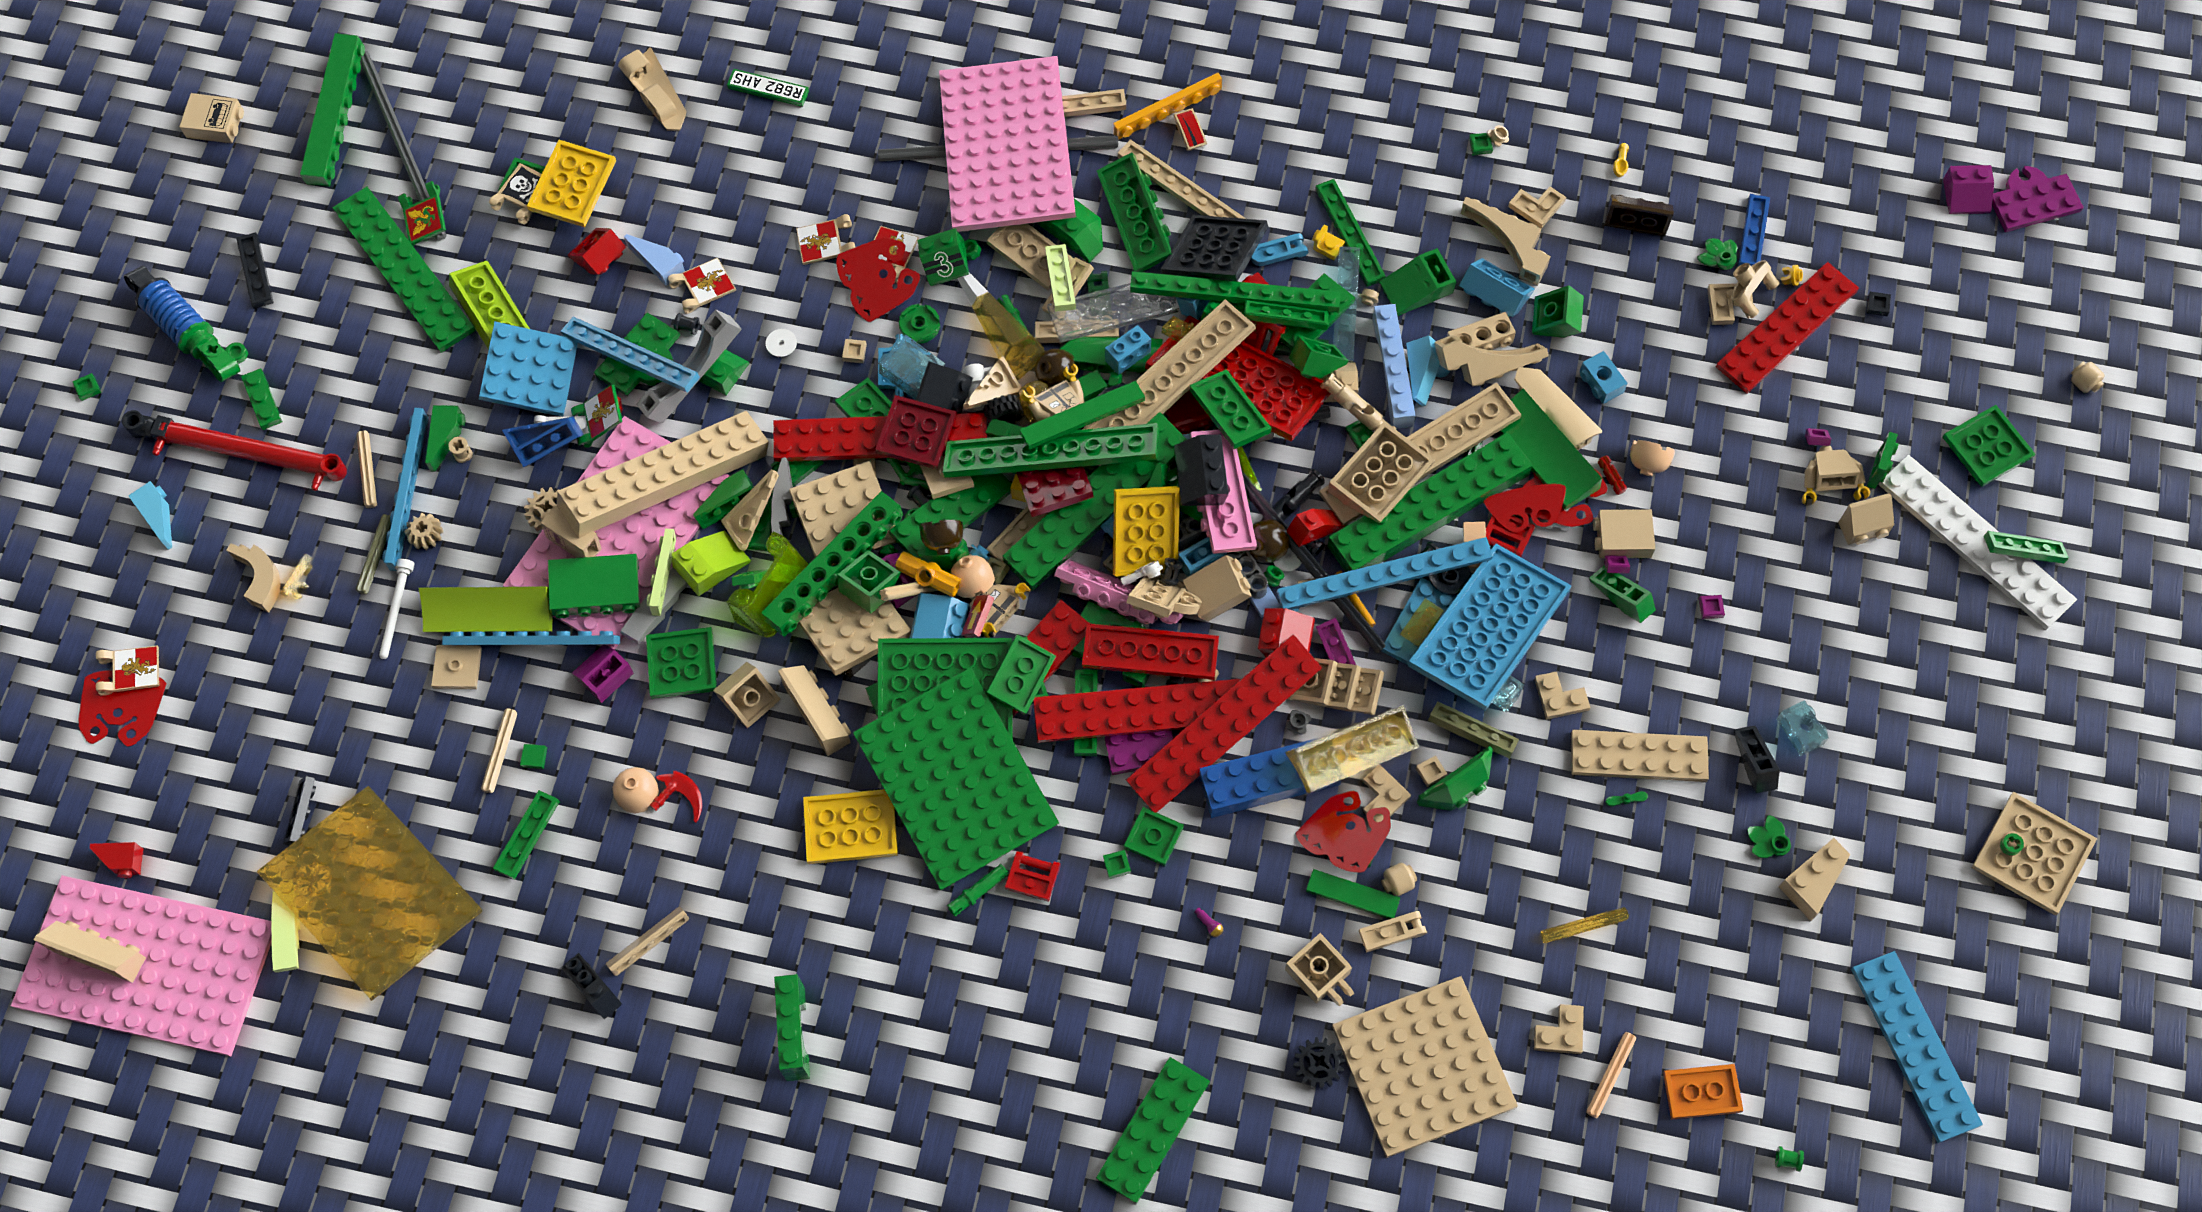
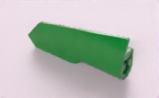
M1074 337L1060 349L1066 350L1074 356L1073 360L1078 369L1091 372L1098 370L1099 373L1109 374L1112 371L1114 372V370L1105 362V347L1119 337ZM1151 338V352L1125 371L1144 374L1147 371L1145 369L1146 362L1162 346L1163 339Z

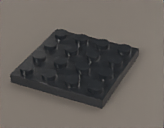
M1192 215L1173 247L1172 254L1168 256L1161 268L1162 274L1238 282L1269 227L1267 220Z

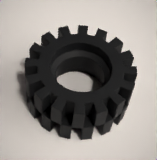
M1007 394L1006 397L1004 395H1001L1000 398L995 397L993 398L994 401H988V404H985L983 408L988 425L993 419L1016 424V421H1020L1021 417L1024 416L1018 396H1011V394Z

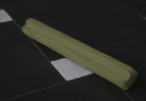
M383 514L381 516L356 586L358 593L367 594L369 592L387 541V532L391 530L390 515Z

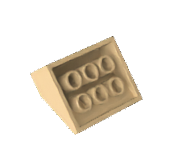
M1384 421L1329 482L1328 492L1346 506L1381 523L1430 468L1435 459Z

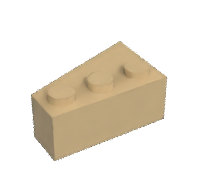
M1833 838L1789 875L1779 888L1812 921L1818 915L1851 854Z

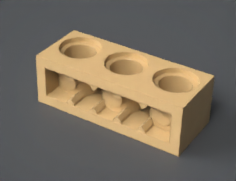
M1506 312L1451 330L1448 332L1447 337L1455 335L1462 340V343L1493 350L1498 347L1505 348L1511 345L1516 331Z

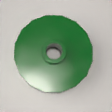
M914 304L907 307L900 315L899 330L909 342L916 344L926 343L932 340L939 332V315L931 306Z

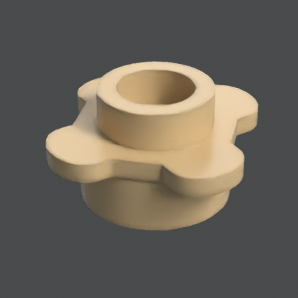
M1498 125L1493 130L1489 129L1487 131L1488 137H1491V141L1497 147L1509 141L1508 131L1503 126Z

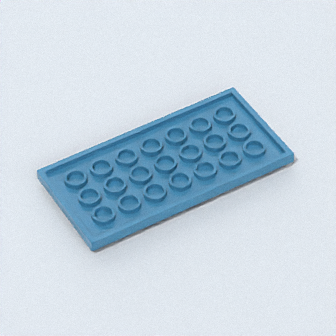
M1495 544L1491 549L1492 560L1480 564L1408 663V667L1484 711L1489 707L1572 587L1498 544Z

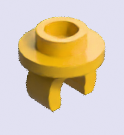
M1793 265L1792 268H1782L1784 275H1788L1787 277H1781L1782 283L1785 285L1792 283L1793 286H1798L1799 282L1803 279L1802 269H1799L1798 265Z

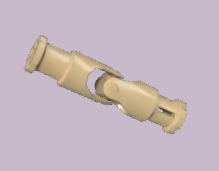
M1330 373L1320 387L1322 389L1325 388L1334 396V400L1348 410L1369 430L1373 429L1376 431L1385 421L1382 418L1383 415L1363 400L1347 384L1343 385L1334 377L1333 373Z

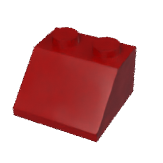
M595 228L568 256L590 274L601 275L608 270V265L613 260L616 261L623 255L622 251L626 246L611 228Z
M1265 608L1258 644L1259 651L1267 657L1294 634L1309 652L1315 622L1314 617L1286 608Z

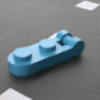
M1298 233L1258 244L1251 257V261L1257 266H1265L1294 257H1304L1309 252L1307 247L1303 245L1304 239L1302 234Z

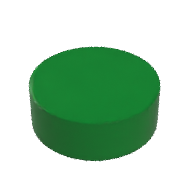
M238 342L231 343L225 349L238 364L244 362L248 356L245 346Z

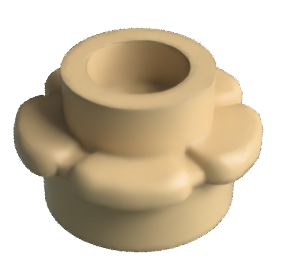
M1363 289L1362 294H1359L1363 304L1373 306L1374 303L1379 301V293L1374 290Z

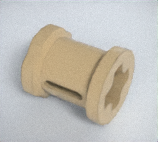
M455 437L449 442V450L453 453L457 462L465 463L472 458L473 452L465 438Z

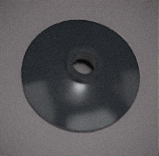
M1465 566L1429 575V580L1438 591L1448 595H1457L1471 578L1472 573L1469 567Z

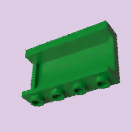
M637 554L548 560L549 609L552 616L568 618L569 615L588 617L594 613H600L601 615H611L613 612L621 611L627 614L634 613L640 607L639 560Z

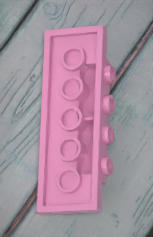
M1220 430L1191 432L1190 439L1198 435L1221 434L1229 494L1224 505L1197 506L1198 512L1203 513L1201 530L1202 532L1206 531L1207 537H1210L1213 554L1255 550L1257 544L1237 448H1232Z
M1070 559L1056 569L1054 576L1060 578V581L1063 583H1074L1072 592L1076 593L1081 599L1094 600L1101 607L1114 608L1119 614L1134 616L1138 618L1139 622L1144 624H1153L1158 619L1157 616L1153 615V612L1145 609L1137 610L1132 605L1126 603L1128 595L1136 585L1130 583L1123 586L1121 579ZM1173 611L1168 618L1164 617L1160 620L1166 624H1176L1185 614Z

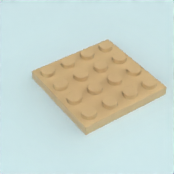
M870 461L789 489L790 496L815 558L882 491ZM882 517L877 518L875 521H880V520H882L883 518H882ZM888 530L886 536L872 548L877 550L897 542L889 535ZM862 533L860 536H866L868 533ZM852 547L846 549V551H851V550H853Z
M839 588L829 592L823 601L818 602L813 607L812 612L807 617H803L798 622L835 676L878 654V638H909L911 634V629L889 600L870 614L840 593Z
M2013 792L2009 796L1971 868L2056 916L2062 908L2097 838ZM2009 833L2018 834L2024 841V848L2015 856L2004 854L2000 848V841ZM2008 842V843H2007V845H2008L2009 847H2010V846H2013V847H2016V846H2017L2015 842H2014V843H2011V842Z

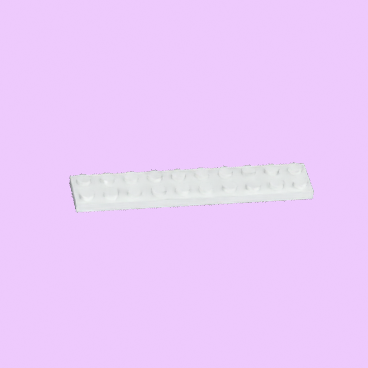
M1910 455L1886 475L1883 483L1880 482L1878 484L2045 630L2077 600L2031 559L1990 553L1983 536L1987 531H1998Z

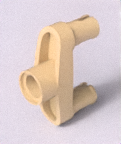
M1766 260L1759 261L1752 266L1749 263L1742 264L1733 272L1738 282L1732 292L1731 299L1736 306L1742 309L1748 319L1754 318L1759 313V310L1750 298L1760 282L1763 281L1768 290L1775 289L1779 285V281L1773 275L1771 267Z

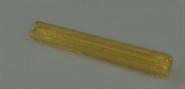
M1622 907L1544 929L1540 932V937L1543 943H1548L1626 921L1629 918L1627 909Z

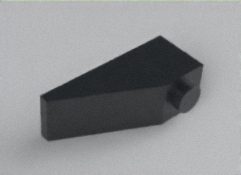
M1756 725L1734 729V735L1747 777L1754 791L1761 793L1777 790L1780 769Z

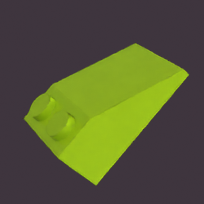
M725 530L691 541L672 553V567L698 596L751 562V559L737 547L734 540Z

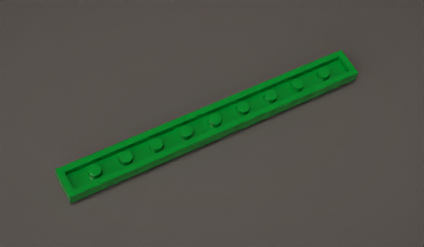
M1133 271L1131 275L1130 293L1222 302L1226 299L1228 302L1245 304V300L1335 313H1339L1340 291Z

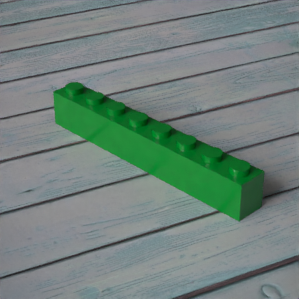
M334 34L300 176L308 185L330 187L331 180L335 177L334 168L336 161L339 160L340 144L344 140L343 131L348 123L347 114L349 108L352 107V93L356 90L357 73L361 70L360 60L361 56L365 53V46L358 35Z

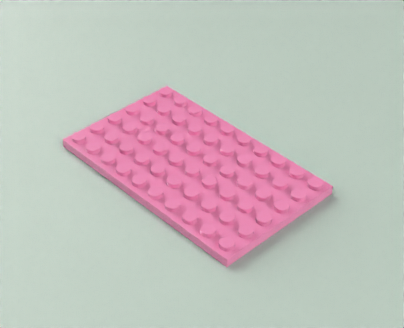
M1052 56L939 70L952 229L956 228L958 232L1075 218L1076 213L1058 57Z
M624 416L622 418L623 422L617 425L577 482L671 442ZM724 474L594 531L597 533L602 548L597 556L637 554L639 560L638 583L640 604L653 589L651 587V577L653 574H656L655 559L656 555H660L659 540L660 536H664L665 528L674 529L677 540L674 552L689 543L700 528V524L693 514L721 482L729 477L728 474ZM542 530L507 578L503 587H549L548 560L576 557L547 539L544 530ZM621 611L613 612L611 615L594 613L588 617L569 615L568 618L552 617L576 631H592V636H600V631H613V635L620 636L621 642L624 637L620 633L621 629L633 613L627 614ZM619 644L606 645L615 650Z
M62 875L40 932L55 921L65 924L68 920L80 926L79 929L82 931H86L89 928L100 933L99 937L106 939L107 936L120 941L119 945L126 947L127 944H131L141 949L139 953L146 957L134 982L131 983L54 953L38 942H35L11 1006L21 1010L231 1057L272 943L271 921Z

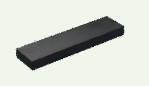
M254 232L237 237L236 240L251 306L253 309L273 304L274 301L258 234Z

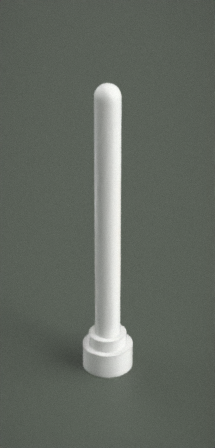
M397 559L395 569L397 570L398 578L379 656L381 659H386L389 655L406 579L413 572L415 563L407 559Z

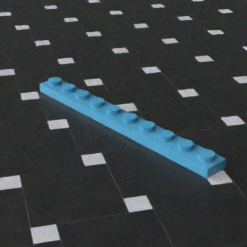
M1487 537L1279 588L1277 589L1281 608L1292 610L1492 560L1493 555Z

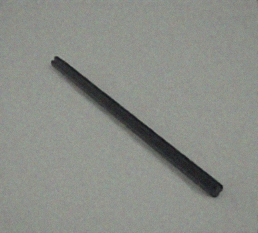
M1242 471L1248 499L1265 519L1276 520L1285 528L1283 531L1289 537V548L1315 579L1328 577L1329 575L1304 545L1299 547L1287 533L1288 525ZM1346 596L1332 599L1376 653L1381 652L1386 647L1383 640Z

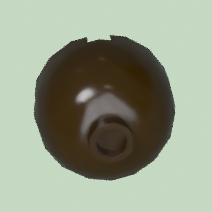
M1050 349L1042 353L1038 357L1034 368L1038 382L1047 389L1065 380L1070 382V379L1063 375V371L1067 366L1068 372L1073 373L1071 366L1075 364L1074 356L1068 351L1061 349Z
M1265 519L1253 525L1257 547L1255 550L1248 551L1254 560L1261 563H1271L1278 561L1286 555L1289 549V537L1283 531L1285 528L1276 520Z
M939 520L938 523L932 524L931 521L919 525L923 544L929 550L937 551V555L950 554V550L957 548L963 539V522L960 520Z

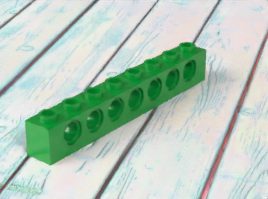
M881 491L761 612L765 622L783 637L794 631L798 622L803 617H807L812 612L813 607L818 602L823 601L828 592L838 585V574L867 550L871 551L872 547L886 536L887 531L901 521L903 516L901 506ZM880 517L883 518V519L880 520V521H875L877 518H880ZM862 533H868L866 536H860ZM848 548H853L851 551H846ZM833 563H839L837 566L831 567ZM819 578H824L820 582H815ZM809 593L808 596L801 597L802 594ZM788 609H794L790 613H785Z

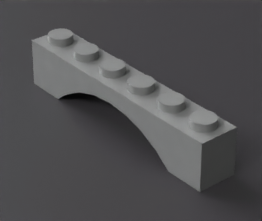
M715 309L702 325L698 343L682 366L696 371L701 378L742 329L731 316ZM661 382L649 388L636 405L647 418L663 423L688 393L665 382Z

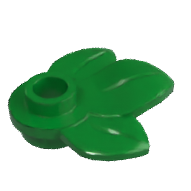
M1716 238L1707 239L1705 241L1706 252L1697 256V259L1704 265H1718L1719 268L1728 270L1737 261L1735 254L1737 252V245L1731 239L1726 240L1724 243Z
M1768 815L1766 818L1765 827L1753 826L1747 829L1749 839L1756 844L1752 849V853L1757 857L1784 856L1791 849V842L1785 835L1784 825L1771 815ZM1776 842H1779V843L1782 844V848H1781V849H1779V848H1777V847L1775 846V843H1776Z

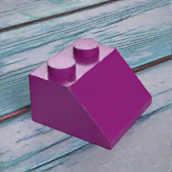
M1950 166L1943 178L1949 214L1990 213L1994 191L1992 166Z

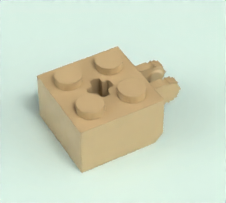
M1321 933L1286 963L1285 971L1316 1004L1328 995L1336 1005L1341 1006L1343 1004L1342 998L1333 990L1337 985L1346 995L1351 997L1354 994L1352 988L1344 981L1351 973L1352 967ZM1316 965L1317 968L1319 966L1323 967L1322 972L1315 971L1314 966Z

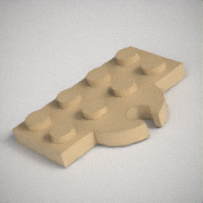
M1160 575L1150 579L1148 576H1144L1128 595L1126 602L1132 605L1134 609H1145L1153 612V615L1160 618H1168L1173 611L1181 614H1197L1202 603L1197 596L1187 591L1184 582L1179 581L1178 585L1175 586L1167 585L1159 580Z

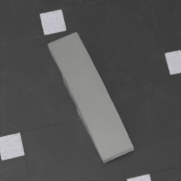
M786 458L781 459L777 472L779 477L774 486L772 497L771 526L773 545L776 549L785 548L782 527L790 526L787 505L792 503L789 489L793 488L789 462Z
M674 568L669 573L661 616L651 614L650 607H647L646 596L640 607L635 610L621 629L620 633L639 644L646 635L665 619V612L679 600V594L688 586Z

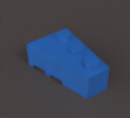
M574 416L502 430L523 467L535 463L584 435Z

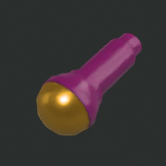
M1200 908L1195 910L1194 913L1205 924L1210 936L1218 937L1223 933L1221 923L1212 920L1204 910Z

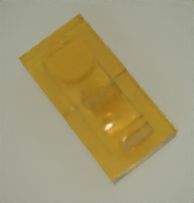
M1173 316L1162 327L1161 333L1179 342L1194 328V323L1189 324Z
M307 554L301 557L282 588L281 595L287 597L292 593L296 599L302 598L303 595L297 592V587H302L306 590L308 585L305 582H298V580L303 575L307 576L313 565L310 564L313 559Z
M1425 598L1400 635L1417 647H1420L1444 610Z

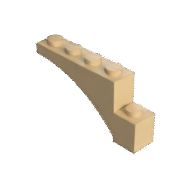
M1466 197L1460 214L1474 220L1492 233L1512 256L1520 272L1519 278L1538 286L1551 257L1541 250L1534 249L1539 240L1541 228L1533 223L1524 222L1514 215L1503 213L1495 207L1482 204L1476 199Z
M1455 335L1434 342L1440 365L1451 371L1461 367L1464 380L1472 386H1480L1489 379L1500 378L1504 376V373L1517 371L1518 367H1523L1530 363H1539L1543 358L1549 356L1547 348L1539 343L1525 348L1497 351L1462 343V340Z

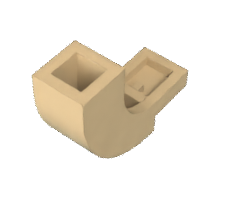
M231 543L226 551L232 558L254 569L252 584L244 594V597L251 605L269 613L280 591V576L275 564L256 545L249 549L242 544L238 547Z

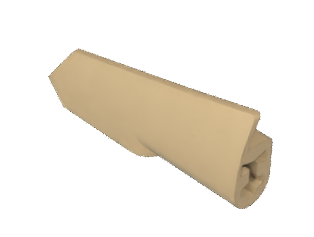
M650 47L644 54L640 50H636L623 57L618 67L640 92L645 105L667 131H680L687 112L652 48Z
M1518 367L1514 380L1520 386L1519 392L1524 388L1577 450L1588 445L1594 436L1602 434V430L1541 370Z

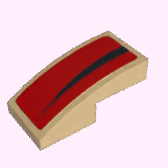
M1193 108L1173 115L1179 133L1182 134L1187 151L1207 145L1205 135Z

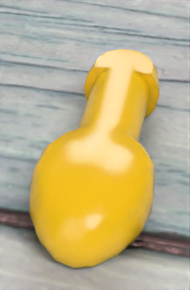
M1626 143L1619 145L1618 159L1613 164V172L1617 177L1624 176L1628 170L1626 156L1629 146Z

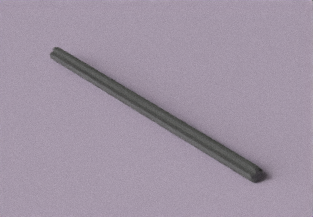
M365 50L364 55L361 56V64L417 196L422 201L430 196L370 54ZM444 231L435 235L436 240H442L447 235Z
M1118 136L1067 138L1068 150L1117 148ZM945 145L878 150L879 161L946 157Z

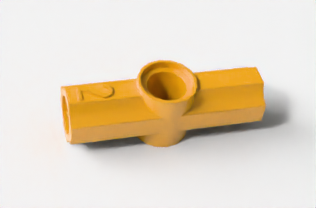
M902 552L896 561V569L916 579L917 583L921 586H931L951 597H954L959 590L961 579L942 570L937 563H927L907 552ZM926 571L930 573L931 578L927 576Z

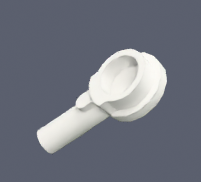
M1158 561L1151 562L1135 570V573L1120 578L1121 582L1125 586L1136 582L1138 578L1148 576L1149 579L1161 574L1160 570L1163 569V566L1159 565Z

